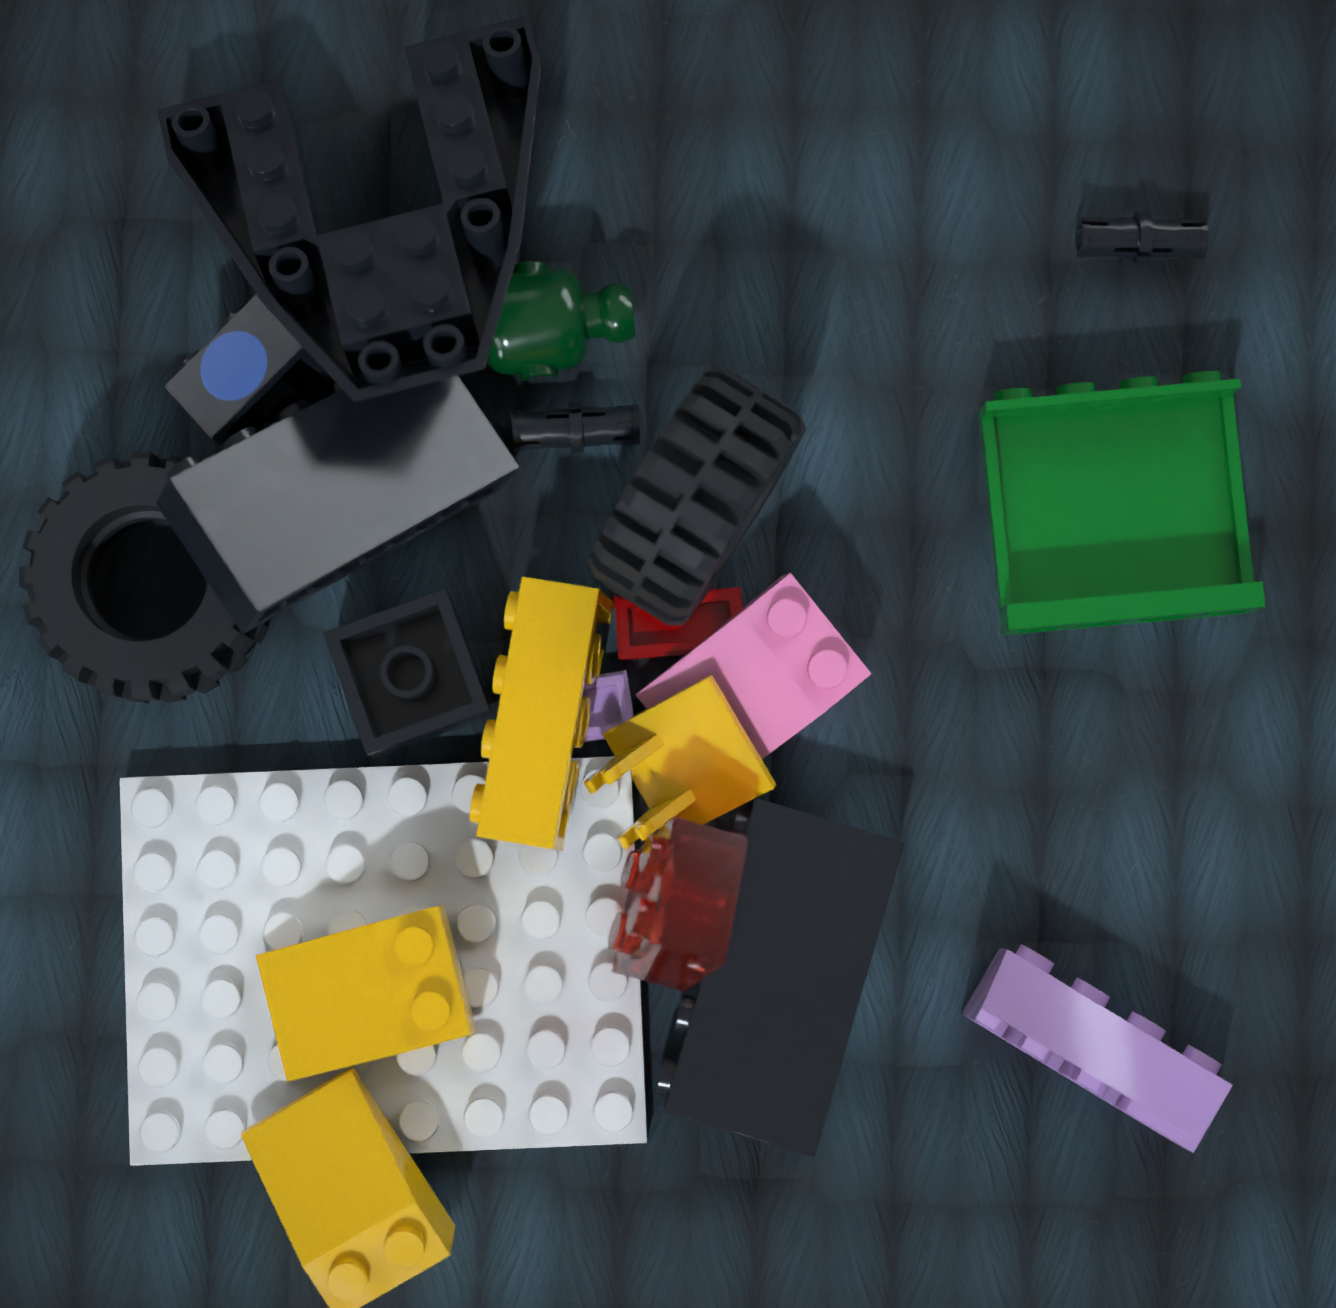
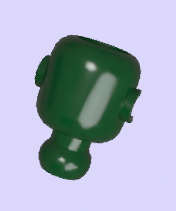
M544 262L514 264L487 360L489 366L502 374H520V380H527L535 376L557 378L558 370L575 367L583 361L587 355V339L604 338L611 343L629 341L636 336L631 288L616 283L603 287L598 293L582 294L578 278L568 271L558 269L547 270V264Z

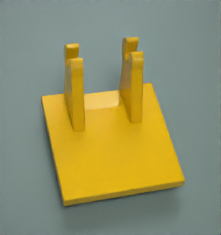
M712 674L606 730L602 735L615 757L583 782L589 793L593 794L604 784L610 785L631 770L632 780L648 805L649 810L632 826L617 836V840L623 849L631 847L639 838L641 841L645 840L658 829L668 843L774 789L777 785Z

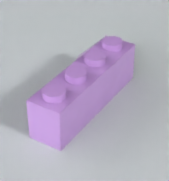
M1021 944L1015 954L1008 949L999 948L961 1014L1180 1147L1194 1153L1233 1086L1217 1076L1222 1064L1190 1045H1187L1183 1054H1180L1160 1042L1166 1032L1164 1029L1133 1011L1126 1021L1107 1010L1105 1006L1110 997L1083 980L1076 978L1072 986L1069 987L1049 975L1054 963Z

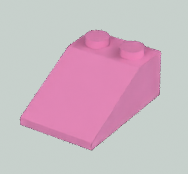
M788 573L782 575L635 695L647 709L712 674L761 759H763L836 704L869 677L871 672L794 576Z

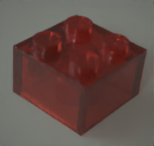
M673 817L655 834L650 833L645 843L637 851H630L621 875V888L628 890L624 912L619 911L616 914L608 938V949L616 951L611 972L685 992L725 964L748 838Z

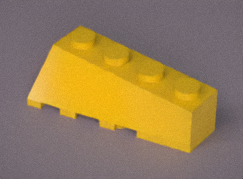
M522 577L519 592L511 591L509 593L504 615V628L512 630L508 656L499 655L493 676V693L501 694L497 720H487L481 744V756L489 758L485 784H476L470 805V822L478 823L477 837L563 851L579 775V762L571 760L573 747L582 748L585 737L587 738L591 719L590 698L582 696L584 684L592 685L595 678L600 676L604 650L601 649V634L596 633L598 622L611 624L615 602L600 589Z

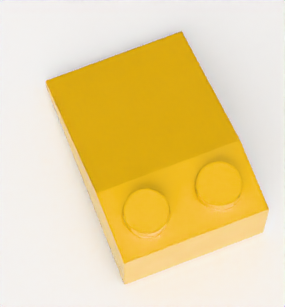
M445 905L431 907L255 955L287 1082L472 1035L477 1031Z
M353 1067L242 1131V1140L301 1265L329 1308H360L451 1255L455 1231L454 1222Z

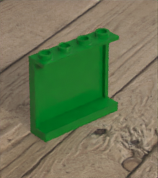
M1201 371L1183 375V384L1158 386L1157 377H1135L1120 381V389L1095 391V386L1092 382H1078L1056 387L1057 395L1032 397L1030 388H1012L994 392V401H985L978 413L1001 636L1249 614L1265 607L1263 581L1254 582L1238 443L1233 395L1241 389L1240 378L1221 380L1219 371Z

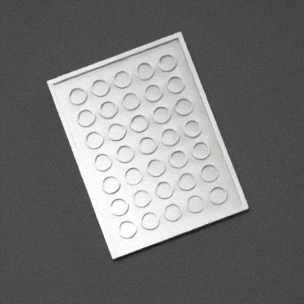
M615 756L571 758V760L579 762V775L563 851L476 836L478 823L470 822L471 799L476 784H485L489 762L120 778L130 1166L252 1160L241 1137L244 1129L351 1067L355 1069L408 1153L647 1143L639 946L632 939L626 922L629 904L637 895L635 842L631 847L623 849L617 840V836L634 824L631 770L610 785L606 783L597 792L590 794L583 782L604 767ZM445 905L477 1031L472 1035L287 1082L255 955L412 912Z

